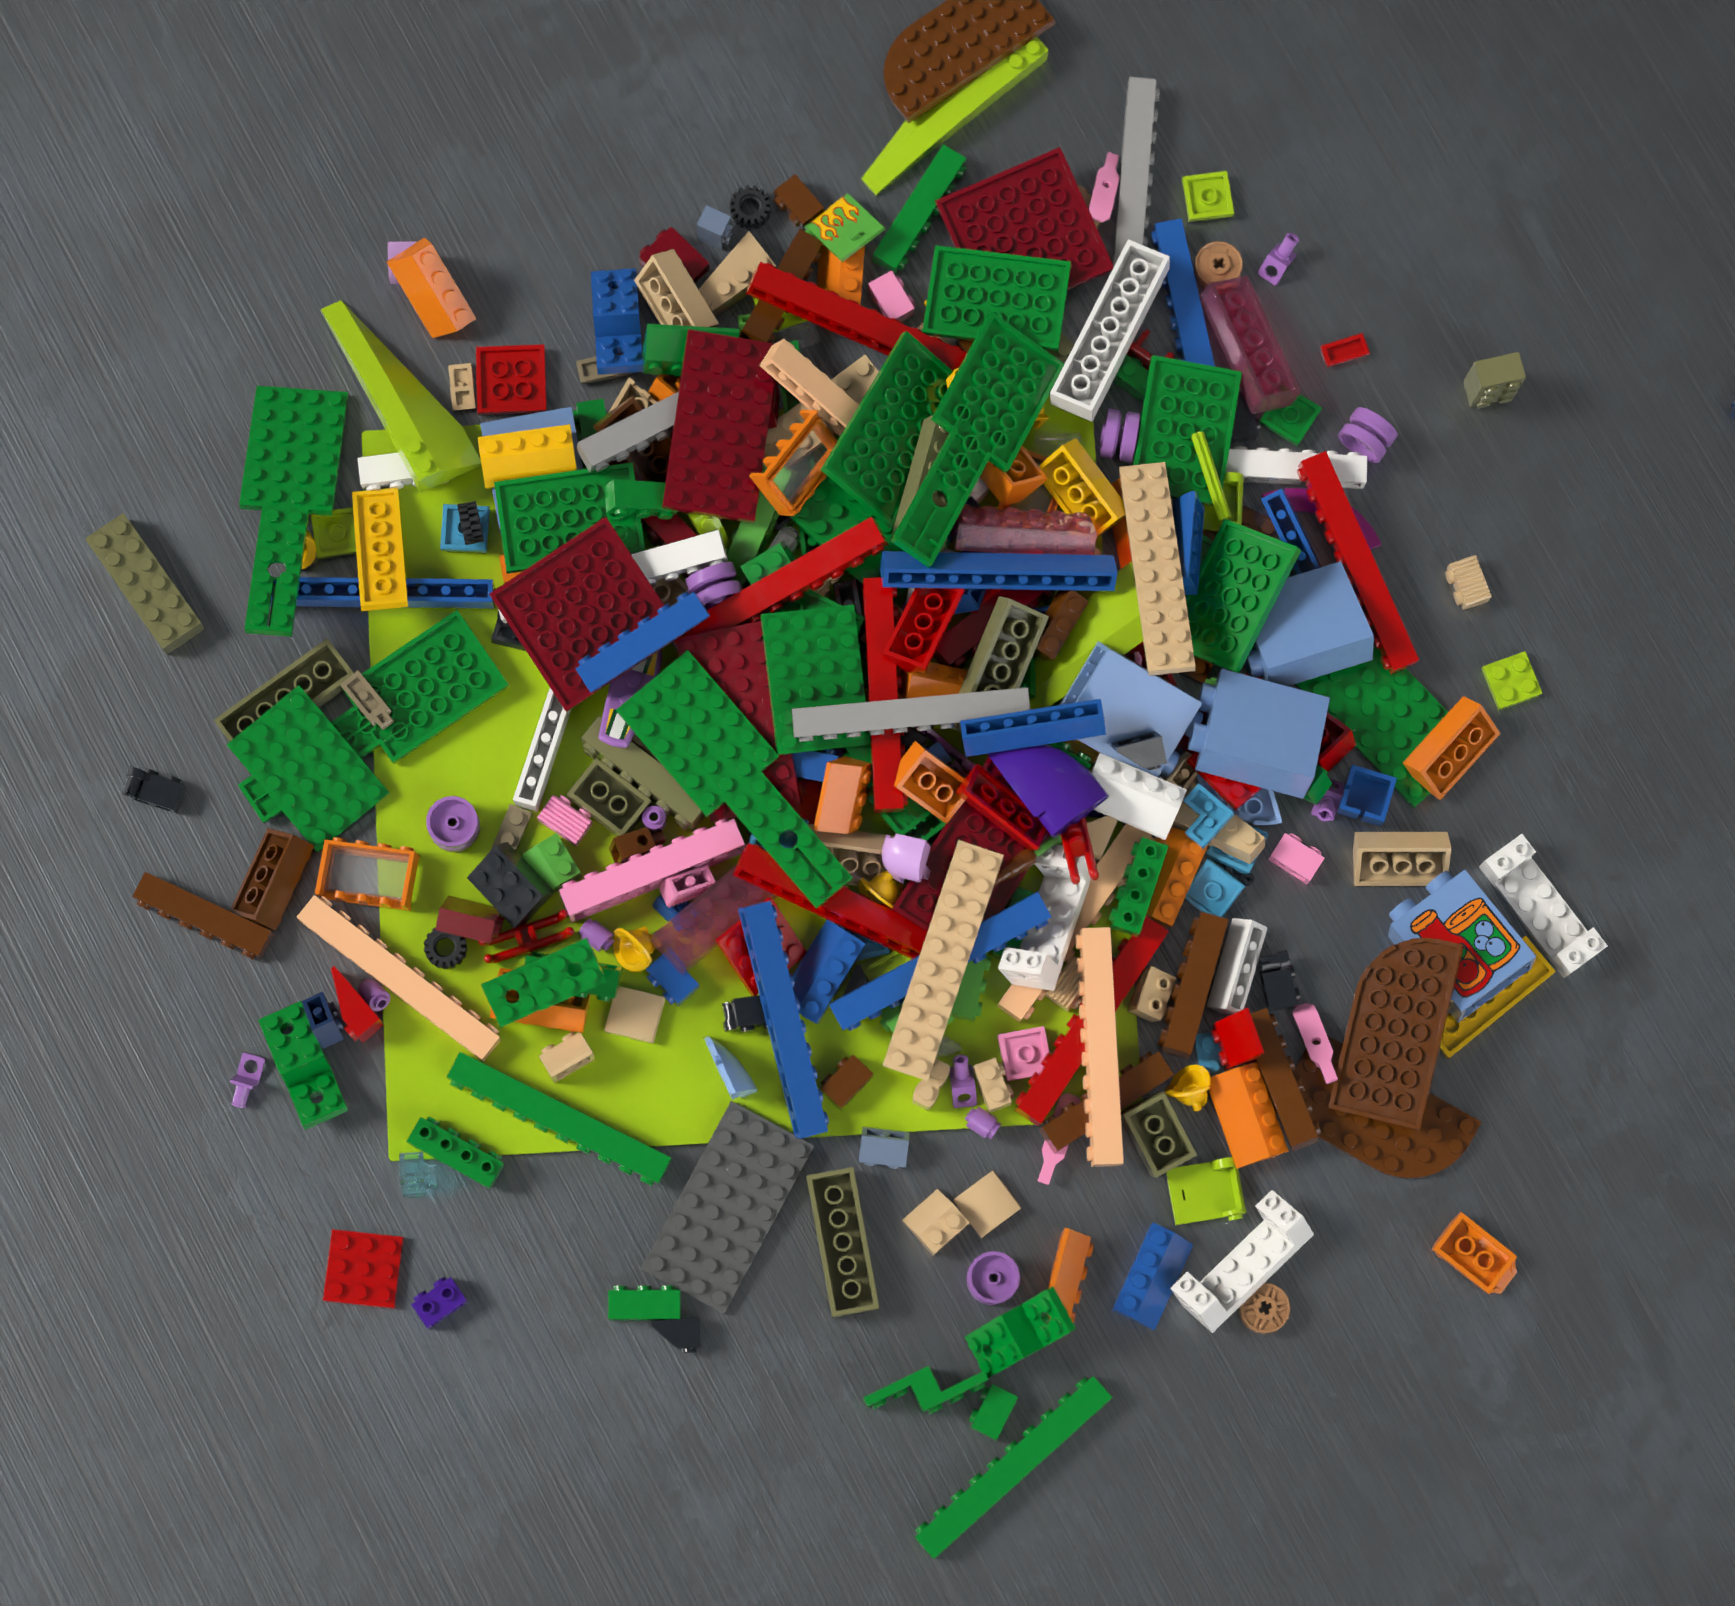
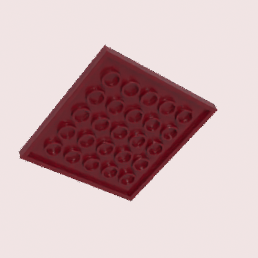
M1061 147L935 201L955 248L1071 261L1067 290L1107 274L1114 268Z
M604 517L489 594L566 712L635 667H631L596 691L590 692L575 669L580 666L578 661L589 654L591 657H594L600 653L598 648L608 642L612 645L619 641L618 635L628 629L631 632L639 628L638 622L648 616L650 619H653L659 615L657 610L665 606L607 517Z

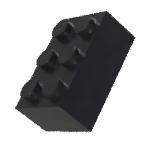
M508 842L495 845L467 877L513 928L525 925L554 893L553 889Z

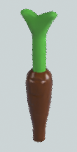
M1050 835L1048 839L1040 844L1037 850L1025 849L1019 852L999 870L993 887L1032 867L1039 855L1052 846L1062 843L1061 836L1054 838Z

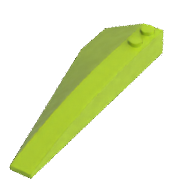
M1036 37L912 122L908 123L905 121L861 180L877 196L1047 60L1049 50Z
M342 300L321 309L324 318L420 493L482 466L481 459L460 423Z
M1132 561L1117 571L1114 591H1095L1089 597V603L1055 659L1042 660L1039 657L1036 659V697L1029 700L1030 710L1050 707L1066 696L1098 641L1122 655L1143 642Z

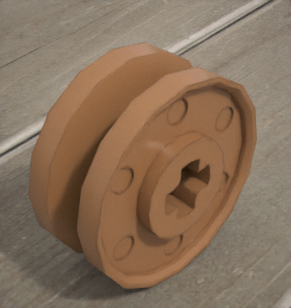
M1219 241L1208 243L1201 248L1194 264V275L1199 285L1203 289L1214 293H1222L1233 288L1237 284L1242 272L1243 261L1239 251L1233 245Z
M1264 1283L1238 1310L1240 1319L1247 1328L1253 1332L1265 1334L1277 1331L1284 1326L1289 1318L1290 1304L1288 1297L1282 1289L1274 1284ZM1261 1302H1264V1305L1268 1304L1270 1306V1309L1267 1310V1315L1264 1312H1259L1258 1308L1261 1307Z

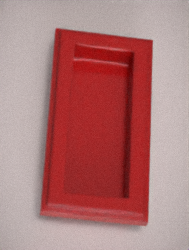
M1363 333L1320 346L1327 367L1370 354Z

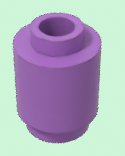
M650 806L642 814L644 826L648 827L650 832L663 830L666 826V815L660 807ZM653 815H658L656 821H651L649 818Z
M590 918L582 925L578 932L582 936L581 939L588 938L591 947L598 952L602 950L607 951L614 942L612 939L613 933L598 921H593Z
M368 978L359 984V995L373 1011H381L386 1008L390 1002V995L377 980Z
M978 1107L976 1110L972 1108L965 1118L968 1121L966 1125L968 1128L980 1136L988 1137L989 1139L993 1138L1001 1125L997 1121L998 1118L981 1107Z

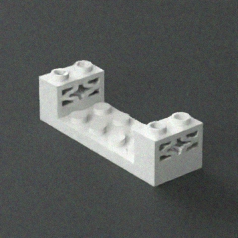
M1521 834L1486 859L1479 868L1561 976L1565 978L1605 949L1607 944L1594 927L1589 931L1586 930L1532 859L1536 851L1524 835Z
M1056 844L1037 857L1035 865L1044 875L1039 894L1051 918L1048 919V925L1038 930L1035 927L1027 930L1028 935L1023 938L1020 949L1005 947L998 969L1012 985L1054 991L1091 881L1085 855L1075 857L1080 876V883L1077 885L1071 882L1063 845Z
M1273 1190L1255 1206L1264 1220L1206 1277L1198 1282L1186 1272L1170 1288L1181 1305L1212 1333L1314 1235L1304 1217Z

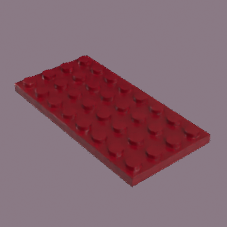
M688 329L662 508L748 523L755 522L759 488L749 475L751 473H762L775 381L759 365L771 346L774 345L773 343Z
M761 621L676 639L679 657L688 650L777 753ZM793 753L779 755V758L764 769L762 773L791 807L802 805ZM726 803L709 815L710 822H717L725 818H737Z
M988 757L982 768L1017 794L991 758ZM966 801L963 802L949 822L945 824L931 846L926 866L931 871L928 880L921 879V882L910 880L891 909L928 932L958 840L1004 855L999 870L1019 852L1026 849ZM1047 829L1041 843L1051 835ZM1029 869L993 887L982 921L1005 908Z

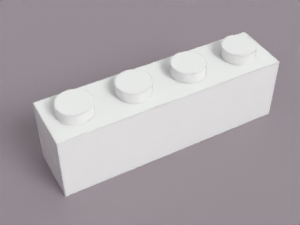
M399 453L358 458L360 484L363 490H379L385 487L401 489L403 485L409 484L417 487Z
M1232 918L1207 1003L1208 1008L1226 1015H1232L1244 1009L1267 927L1253 920Z

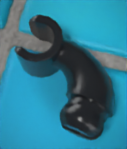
M1231 867L1223 868L1244 883L1245 887H1250L1254 884L1255 877L1253 874L1234 873L1235 869Z

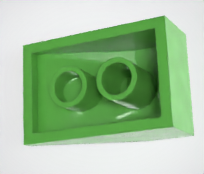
M557 833L521 855L553 889L554 893L562 889L563 884L572 880L576 881L582 877L581 872Z

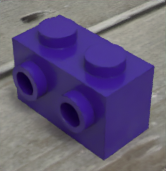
M445 1276L433 1284L434 1289L428 1293L424 1290L413 1298L415 1302L411 1306L427 1329H431L468 1303V1300L451 1277L448 1279Z

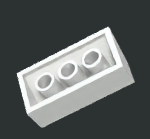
M1100 753L1091 773L1096 777L1109 797L1094 810L1165 840L1179 811L1186 789Z

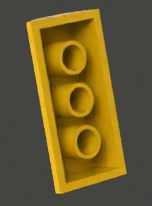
M570 424L478 437L486 489L495 488L494 482L577 470Z
M1077 438L1063 444L1039 465L1048 477L1047 481L1043 483L1088 544L1125 517L1122 498Z

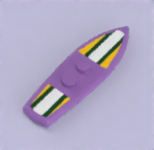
M662 649L610 683L598 736L600 741L614 747H628L634 732L618 715L616 709L660 673Z

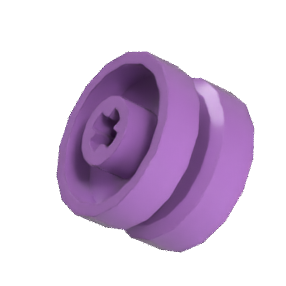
M1358 407L1350 416V423L1345 424L1339 432L1338 438L1351 452L1361 453V456H1367L1368 462L1379 463L1386 453L1385 447H1390L1398 434L1394 427L1383 417L1369 409Z
M1108 408L1100 438V458L1112 459L1116 446H1120L1118 455L1120 461L1132 463L1140 413L1128 411L1122 425L1120 424V410Z
M723 562L706 567L690 575L685 580L689 592H696L707 610L743 590L741 582L733 580L737 575L733 562Z
M457 796L443 797L431 806L426 817L427 830L433 842L442 850L460 852L471 847L478 838L480 831L479 818L473 806L464 798ZM452 821H456L457 824L455 826H449V824H452Z
M996 1251L983 1253L975 1258L968 1269L967 1287L973 1298L982 1304L990 1306L1003 1304L1011 1299L1018 1289L1020 1281L1019 1269L1014 1260L1005 1253ZM996 1274L998 1276L997 1282H991L989 1275L993 1276Z

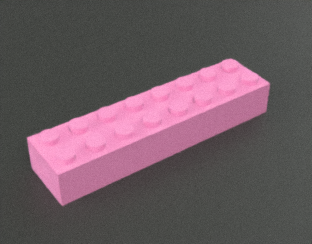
M728 818L719 820L715 823V827L710 829L702 827L693 832L694 835L685 838V836L677 837L668 846H655L650 849L651 853L643 856L641 853L633 855L624 864L620 865L619 862L607 866V870L598 874L597 871L585 875V879L576 883L575 880L563 884V888L559 889L571 922L574 923L660 887L666 877L705 864L711 867L741 855L745 849V844L735 820H728Z

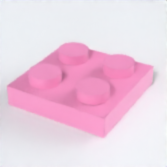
M1044 1026L997 1035L1002 1063L1006 1073V1082L1030 1078L1035 1071L1040 1073L1044 1067L1040 1063L1049 1052Z

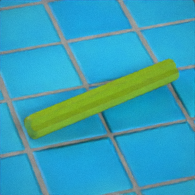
M1203 431L1194 433L1192 435L1193 444L1219 520L1227 519L1231 514Z

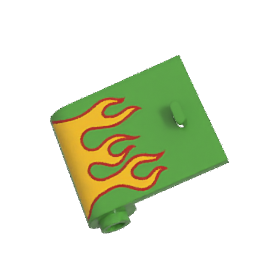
M845 194L804 226L805 232L822 242L841 262L845 261L885 230L849 194Z

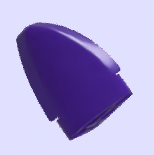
M1044 744L987 753L1033 816L1040 820L1054 838L1065 833L1068 826L1079 822L1109 797L1096 777L1084 765L1064 751L1051 745Z

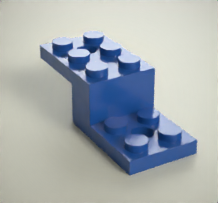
M636 268L591 272L598 375L643 372L638 288L634 281L637 277Z

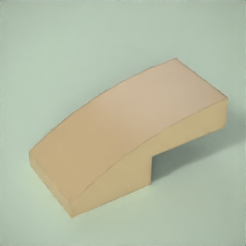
M472 364L448 365L453 411L475 409Z

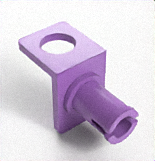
M1287 233L1283 242L1278 243L1268 254L1258 271V275L1273 285H1277L1286 268L1297 256L1293 250L1299 242L1298 236L1293 233ZM1269 265L1274 266L1278 274L1270 276L1266 271V267Z
M1330 779L1332 785L1336 786L1337 789L1329 787L1317 805L1314 804L1311 812L1312 815L1318 816L1321 821L1325 822L1334 820L1343 795V782Z
M247 1052L242 1053L237 1075L230 1080V1083L236 1085L231 1105L239 1108L246 1107L250 1089L255 1088L260 1082L265 1063L264 1057ZM247 1060H254L257 1063L258 1069L256 1072L250 1073L245 1069Z
M957 1055L953 1058L954 1067H950L949 1070L953 1107L976 1106V1087L972 1065H968L967 1056ZM964 1093L971 1096L967 1101L958 1100L959 1095Z

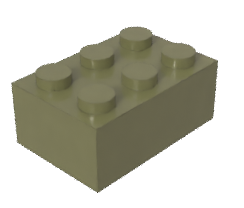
M1519 352L1479 360L1473 363L1463 381L1470 407L1484 408L1491 405V402L1499 401V403H1506L1513 400L1526 378Z
M595 758L567 793L568 799L572 803L589 813L594 820L616 837L631 832L642 819L644 810L652 806L649 798L597 758Z
M1158 1091L1121 1111V1121L1150 1176L1157 1178L1197 1156L1164 1092Z

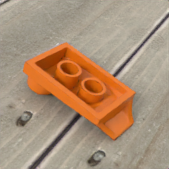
M1459 1212L1449 1223L1431 1249L1439 1258L1445 1260L1487 1294H1501L1517 1273L1515 1265L1517 1256L1462 1212Z

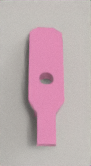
M1111 152L1107 153L1105 165L1097 172L1088 208L1092 219L1101 223L1110 218L1119 182V176L1116 171L1119 155Z
M1309 1003L1298 1005L1292 1011V1015L1297 1023L1310 1059L1315 1062L1317 1068L1320 1067L1326 1084L1337 1081L1338 1078L1331 1063L1333 1050L1315 1006ZM1314 1041L1321 1042L1319 1045L1313 1044Z
M1068 1093L1060 1096L1054 1112L1055 1118L1063 1114L1061 1109L1071 1102L1075 1105L1080 1103L1079 1097ZM1045 1140L1041 1150L1044 1163L1038 1182L1049 1185L1055 1165L1064 1159L1068 1145L1054 1154Z

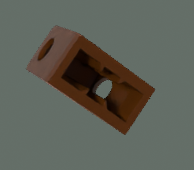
M644 827L614 837L609 851L614 863L619 862L621 865L628 862V858L641 853L643 856L651 853V848L666 843L662 830L650 833L648 827Z

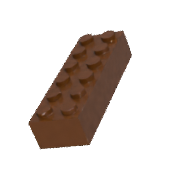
M1201 911L1200 915L1192 920L1188 933L1192 934V938L1186 942L1182 954L1186 959L1185 962L1182 961L1181 965H1179L1176 978L1180 979L1179 984H1175L1170 1000L1174 1001L1173 1006H1169L1164 1018L1167 1028H1163L1157 1044L1161 1046V1053L1185 1060L1191 1055L1229 919Z

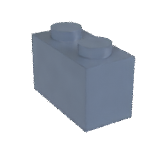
M706 205L697 223V240L722 251L725 244L729 245L733 238L731 216Z
M863 1127L859 1162H863L868 1166H875L877 1164L887 1165L893 1169L906 1167L910 1132Z

